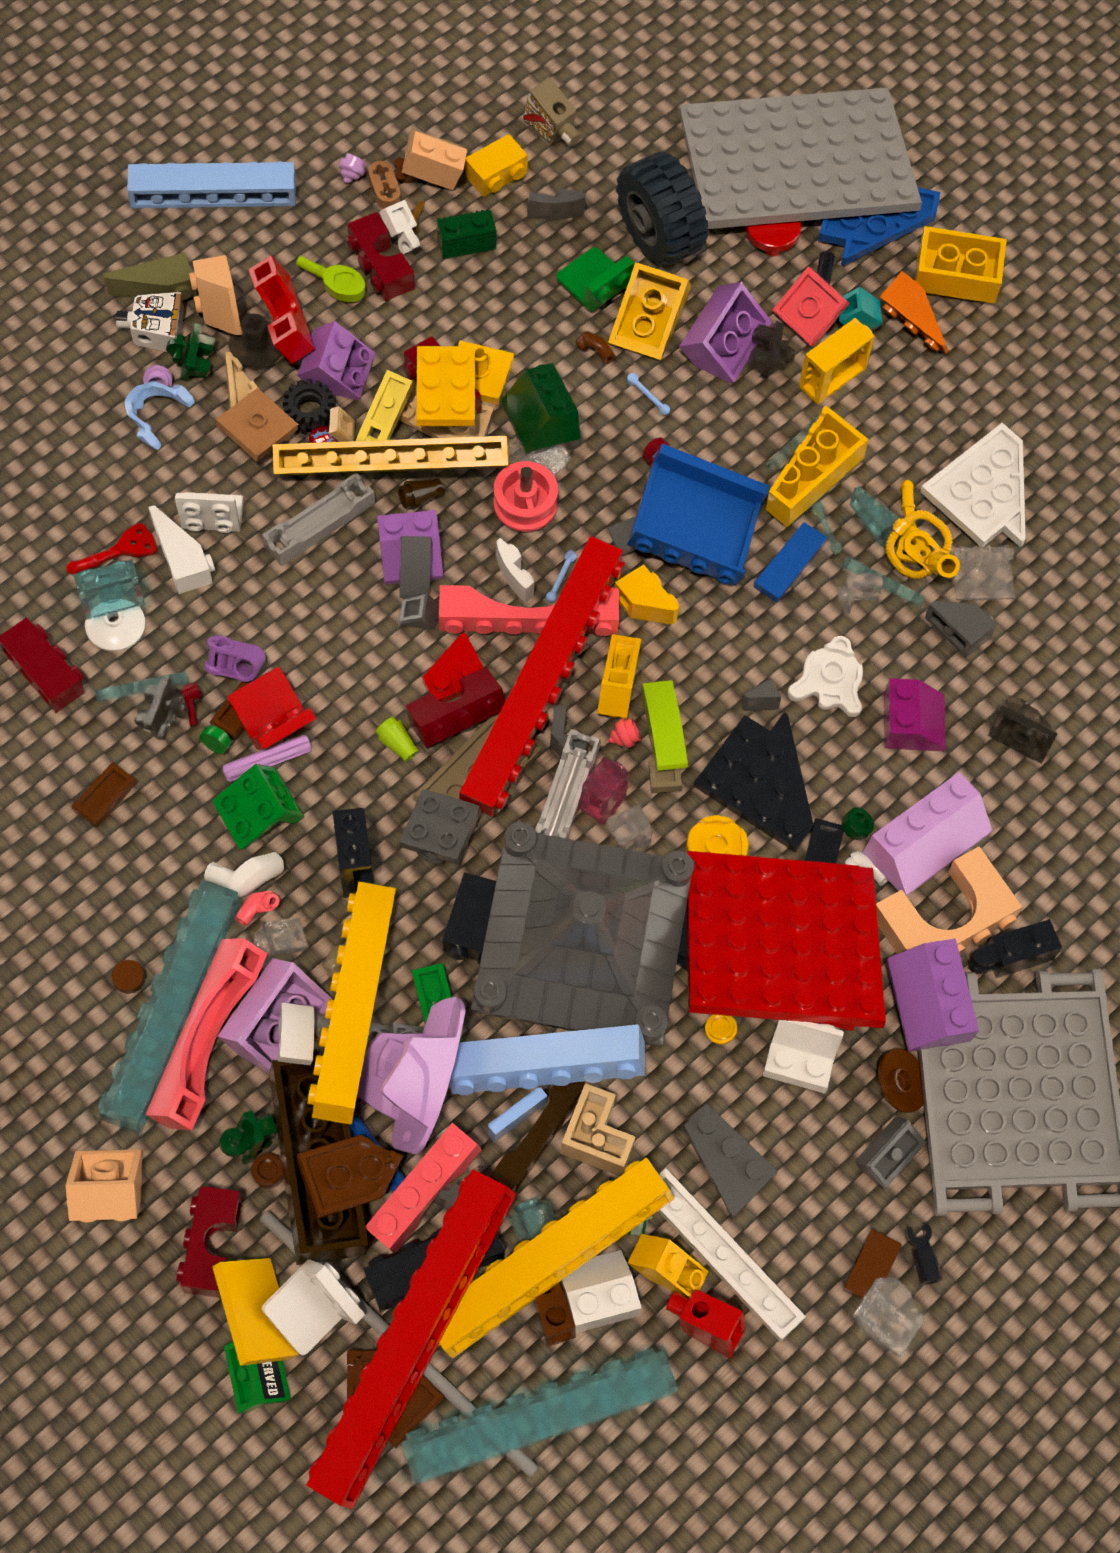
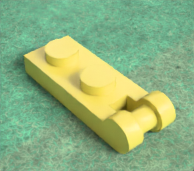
M387 370L356 441L390 440L415 382ZM374 428L381 431L378 439L371 436Z

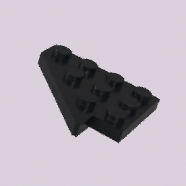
M784 712L771 730L744 715L694 781L693 787L796 853L812 831L814 824L788 714Z

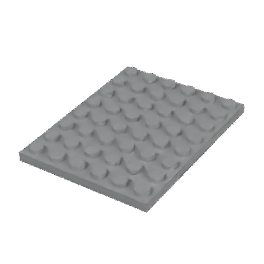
M889 88L683 104L679 107L680 120L697 191L700 192L701 201L706 210L707 229L920 211L922 201Z

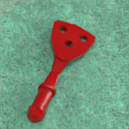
M137 523L127 529L117 544L107 551L90 554L89 557L69 562L66 566V572L71 575H77L79 572L90 568H98L99 565L121 555L135 557L155 555L157 547L153 535L144 524Z

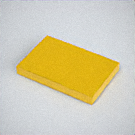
M271 1258L227 1261L214 1265L213 1271L240 1366L289 1360L298 1356V1353L262 1311L263 1304L279 1289Z

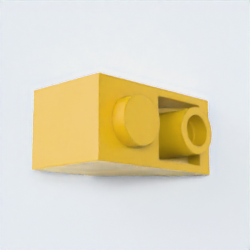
M645 565L615 582L614 588H619V604L630 618L671 625L677 622L679 611L677 599L674 595L668 594L663 589L659 577L654 572L650 573Z
M641 1234L627 1263L646 1279L672 1292L676 1291L689 1299L695 1289H701L709 1272L670 1239Z

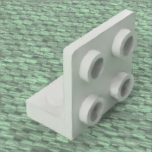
M176 493L175 502L181 528L191 531L216 530L221 533L240 532L244 504L242 495Z
M778 1020L770 1044L763 1076L825 1094L833 1062L844 1032L830 1024Z

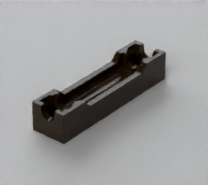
M573 1082L565 1086H552L550 1089V1102L516 1151L504 1155L492 1172V1179L506 1185L515 1193L577 1105L586 1082Z

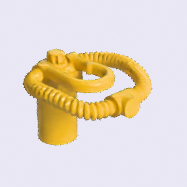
M917 510L908 514L905 519L898 518L892 524L893 531L886 541L885 550L888 559L898 572L907 578L910 577V579H922L932 574L951 578L958 573L960 562L956 556L949 552L953 543L951 541L953 539L951 537L952 534H950L951 531L937 516L932 515V513L926 510ZM916 519H924L931 522L941 531L943 538H945V544L943 548H940L930 534L923 530L910 532L904 540V549L908 556L923 566L922 570L914 571L899 561L894 551V542L905 533L912 522ZM916 536L924 537L927 541L926 544L931 545L934 549L925 559H922L920 554L913 552L910 547L911 540Z

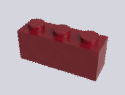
M26 617L0 635V647L7 658L56 714L85 693L82 685L84 677L75 665L70 667L64 661L67 658L57 644L54 646L50 645L47 641L49 637L45 630L39 624L34 626Z

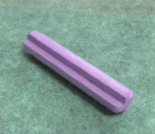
M301 735L229 762L222 766L224 775L231 782L238 779L255 763L271 767L311 751L310 741L306 735Z

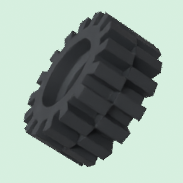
M307 379V384H303L302 380L297 381L298 387L291 384L289 391H285L284 398L282 399L283 411L298 423V430L301 428V434L306 435L307 430L312 431L320 426L327 425L329 427L330 409L335 407L332 391H329V387L326 384L322 387L321 381L316 380L315 384H312V379ZM308 401H313L320 405L318 410L311 413H305L298 409L300 404Z

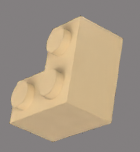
M585 1083L563 1138L560 1154L621 1176L631 1155L635 1136L607 1126L615 1104V1094Z

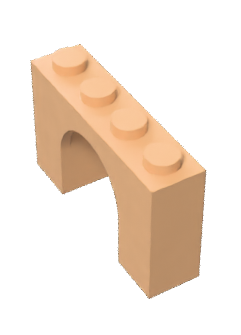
M980 846L955 859L948 871L969 903L971 918L966 925L953 930L938 929L929 925L918 914L903 890L875 904L878 927L897 954L924 943L956 938L961 955L966 951L965 947L974 942L976 945H979L992 936V931L999 927L1001 930H1005L1018 921L1016 917L1022 908L1021 904Z

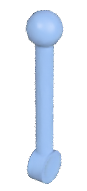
M630 373L627 377L628 384L635 385L659 408L660 414L668 415L670 407L667 404H662L638 381L639 378L636 373Z
M569 550L565 554L564 558L566 561L552 590L546 594V600L549 603L557 600L556 593L571 562L577 558V554L573 550Z

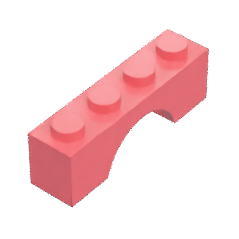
M452 1123L365 1225L366 1229L396 1254L417 1229L421 1217L433 1200L449 1183L464 1173L482 1149Z

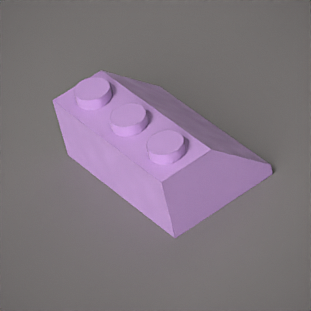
M272 958L217 1037L239 1056L269 1073L272 1060H278L280 1038L278 1027L281 1003L313 1006L315 1029L326 1013L328 999L332 998L293 962Z

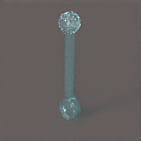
M816 502L813 504L812 512L819 516L832 544L831 551L835 554L840 553L842 545L836 541L823 513L824 505Z

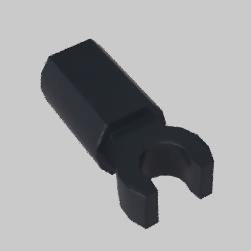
M928 1223L922 1226L923 1238L915 1237L912 1227H907L905 1230L906 1241L914 1247L912 1255L922 1286L938 1283L943 1280L934 1246H930L929 1240L932 1237V1230Z

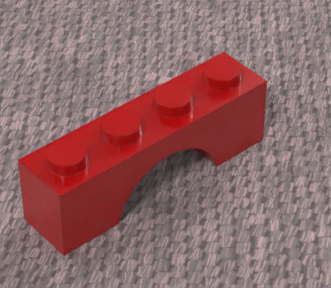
M270 255L248 270L254 288L265 302L274 322L267 325L273 345L293 364L315 350V346L291 277L279 262Z

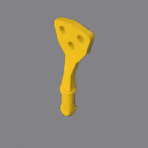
M908 479L904 480L900 486V490H902L901 509L903 510L904 519L908 514L914 512L916 507L913 495L914 485ZM914 521L898 540L895 552L900 561L917 563L908 554L904 555L902 552L905 551L904 540L906 536L914 530H919ZM916 536L911 540L915 543V545L910 543L912 551L920 554L922 559H925L931 553L924 537Z

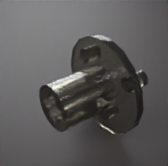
M252 313L246 315L240 324L242 335L230 334L229 350L244 367L262 368L270 366L282 355L273 345L267 327L271 322L265 320L259 314Z

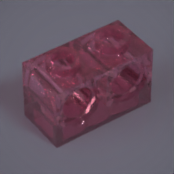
M603 757L582 784L580 810L604 826L626 799L630 773L627 772L621 763L614 760L611 762Z

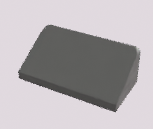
M896 1117L855 1160V1164L877 1185L885 1189L923 1148L926 1142L908 1119Z

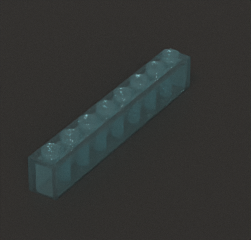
M202 880L199 888L193 889L188 900V907L190 908L186 917L182 916L177 924L175 932L177 938L173 946L169 945L163 957L165 965L161 974L157 973L153 978L150 988L152 995L148 1003L144 1002L139 1010L138 1021L140 1022L136 1031H131L125 1043V1050L127 1051L122 1062L118 1061L113 1069L112 1080L114 1081L109 1092L105 1091L101 1096L98 1109L101 1110L100 1115L104 1122L138 1134L142 1133L148 1116L145 1115L221 939L226 938L239 908L240 900L237 891Z
M650 1348L634 1355L635 1361L623 1364L622 1360L619 1359L602 1366L603 1372L591 1376L589 1370L571 1376V1383L558 1387L557 1382H552L537 1388L539 1394L526 1398L525 1394L521 1393L505 1399L506 1406L493 1410L492 1405H486L473 1410L472 1418L460 1421L459 1416H455L439 1422L440 1429L427 1433L426 1428L407 1433V1440L401 1442L400 1447L413 1487L674 1395L678 1388L665 1351L655 1353L654 1349Z

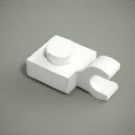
M405 200L379 212L391 237L398 235V247L403 255L420 246V241L412 230L417 224Z

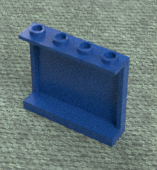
M662 443L653 459L627 544L635 547L640 552L652 553L662 557L669 563H677L688 567L695 573L714 577L723 584L736 586L745 575L746 570L743 569L761 503L767 497L770 486Z

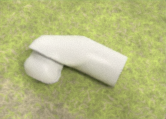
M853 852L850 854L851 857L846 859L845 864L873 868L874 879L879 886L888 882V879L863 852Z

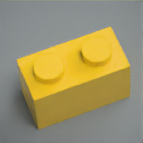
M510 134L465 158V177L482 197L499 191L503 186L514 180L521 179L528 170V155Z

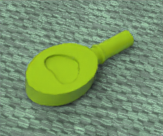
M303 256L298 257L296 266L316 275L317 278L323 279L324 288L332 297L344 302H356L365 296L364 278L353 268L344 265H333L325 268L324 265L321 266Z

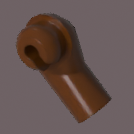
M585 331L576 339V345L581 350L587 351L589 347L595 349L604 364H609L616 358V355L603 337Z

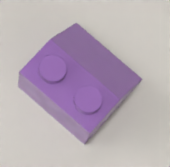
M436 510L377 516L384 584L399 583L401 536L431 537L430 580L443 579Z

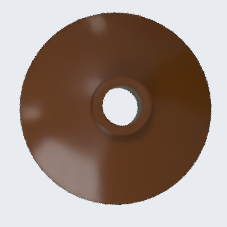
M897 1048L886 1052L880 1061L878 1070L879 1083L885 1098L892 1107L900 1112L912 1113L919 1110L924 1104L919 1061L904 1049Z

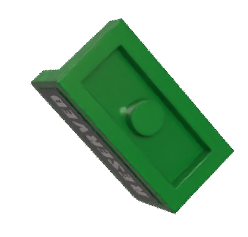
M232 1341L224 1346L238 1414L249 1413L266 1404L284 1403L290 1400L282 1361L240 1366L234 1342Z

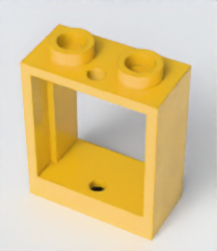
M854 318L805 354L798 387L817 405L867 368L875 337L870 328Z

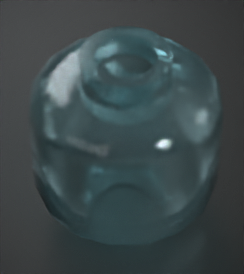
M538 1196L515 1206V1213L510 1219L520 1243L525 1240H532L541 1233V1229L547 1223L557 1220L550 1203L547 1200L539 1201Z

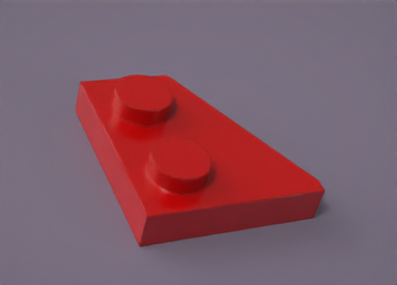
M465 632L458 636L422 677V682L428 694L433 693L436 699L441 702H448L462 696L459 679L484 668Z

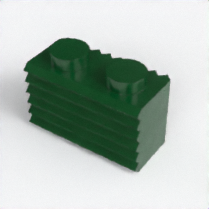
M476 210L475 213L470 212V214L465 213L459 216L443 217V219L438 218L437 242L442 259L496 249V227L491 210Z

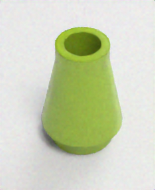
M394 716L388 718L376 729L375 733L379 736L378 740L405 762L411 760L419 752L402 721H397Z

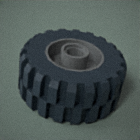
M656 152L624 167L617 178L616 192L618 194V205L621 207V215L626 222V228L629 234L632 235L636 246L641 249L642 254L647 256L651 263L669 266L699 252L708 238V220L705 217L706 210L702 204L700 192L697 191L695 182L688 175V170L685 166L681 165L680 161L669 153Z

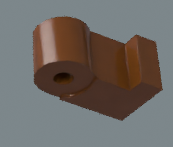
M557 1283L534 1300L547 1347L576 1338V1327L564 1291L561 1289L560 1283Z

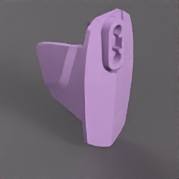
M458 997L448 998L431 1006L423 1033H378L366 1047L357 1097L378 1112L395 1120L391 1138L395 1150L416 1155L421 1153L438 1119L451 1079L465 1017L464 1003Z

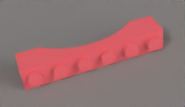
M440 585L439 631H446L452 634L461 633L462 631H473L479 634L506 632L511 635L531 632L540 635L554 605L534 608L510 606L480 594L471 586ZM619 588L612 589L606 604L601 602L597 610L600 612L598 621L593 629L588 627L586 633L598 636L618 634Z
M245 938L221 939L145 1114L169 1129L193 1130L205 1102V1073L214 1042L234 1006L256 982L267 956L265 951Z

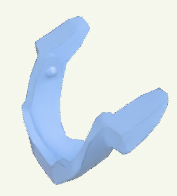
M151 381L136 386L127 395L124 401L127 415L139 427L137 437L149 447L158 450L161 447V443L150 431L152 429L151 426L137 417V409L143 408L146 398L158 395L174 398L183 405L191 407L195 402L194 398L182 385L175 384L171 388L156 381Z

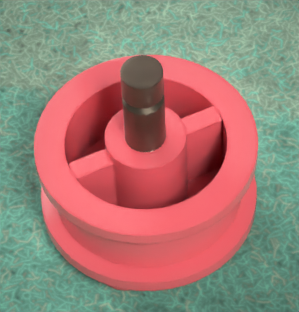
M521 461L510 464L498 474L494 482V511L504 525L516 531L530 532L543 528L555 516L558 484L555 476L549 469L535 462Z

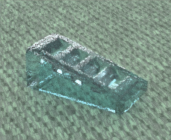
M858 486L854 488L850 506L879 545L883 547L887 544L886 541L893 531L892 524L899 517Z

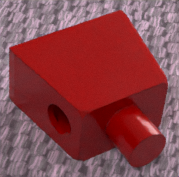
M696 1289L690 1299L675 1291L667 1303L666 1310L680 1317L679 1321L684 1333L731 1359L746 1331L743 1311Z

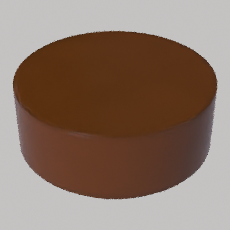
M124 960L113 968L111 977L118 991L132 994L140 990L144 985L145 973L138 962Z
M271 1153L258 1156L251 1166L254 1182L265 1189L278 1186L284 1179L281 1159Z

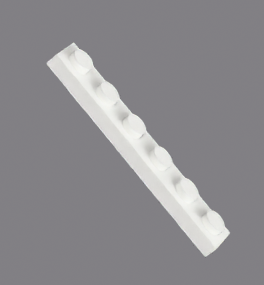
M665 1168L659 1175L675 1199L658 1212L781 1342L806 1316Z

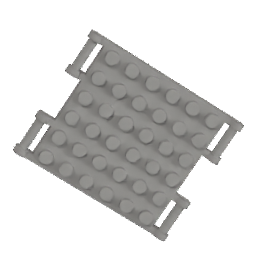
M1090 969L1089 972L1049 973L1048 970H1038L1036 972V986L1039 993L979 994L976 973L965 972L979 1032L971 1042L918 1050L935 1216H946L947 1212L990 1211L991 1214H1002L1003 1199L1001 1188L1063 1186V1205L1066 1212H1074L1078 1208L1120 1207V1096L1102 970ZM1090 985L1092 991L1052 992L1051 986ZM1118 1184V1194L1077 1195L1076 1186ZM988 1189L989 1198L947 1199L946 1190Z

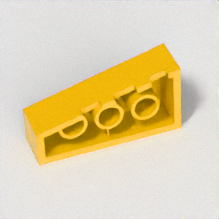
M825 405L819 418L809 429L808 435L795 450L789 464H786L769 490L766 511L788 527L864 459L868 438Z

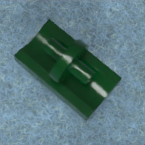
M194 323L192 334H189L187 342L185 341V336L179 334L176 339L169 340L166 345V351L173 356V362L179 363L181 358H184L180 380L188 382L191 375L206 378L210 369L211 360L198 357L197 352L210 356L213 351L215 338L201 333L203 327L201 324Z
M252 1110L243 1113L236 1128H229L221 1135L219 1146L222 1152L230 1157L242 1155L243 1165L252 1163L258 1151L269 1148L271 1144L270 1137L275 1136L277 1133V1128L271 1114L255 1118Z

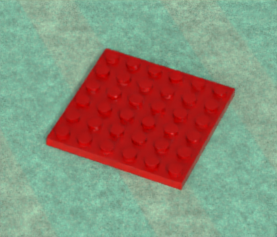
M687 852L694 861V870L691 876L687 899L689 1013L884 1028L886 1015L873 868L860 867L859 865L721 853Z

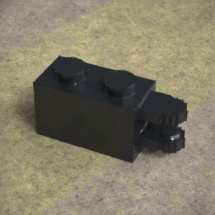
M1048 919L991 937L987 946L981 949L978 948L972 954L973 957L968 961V969L976 974L993 971L995 977L999 978L1053 961L1062 949V945L1051 920Z

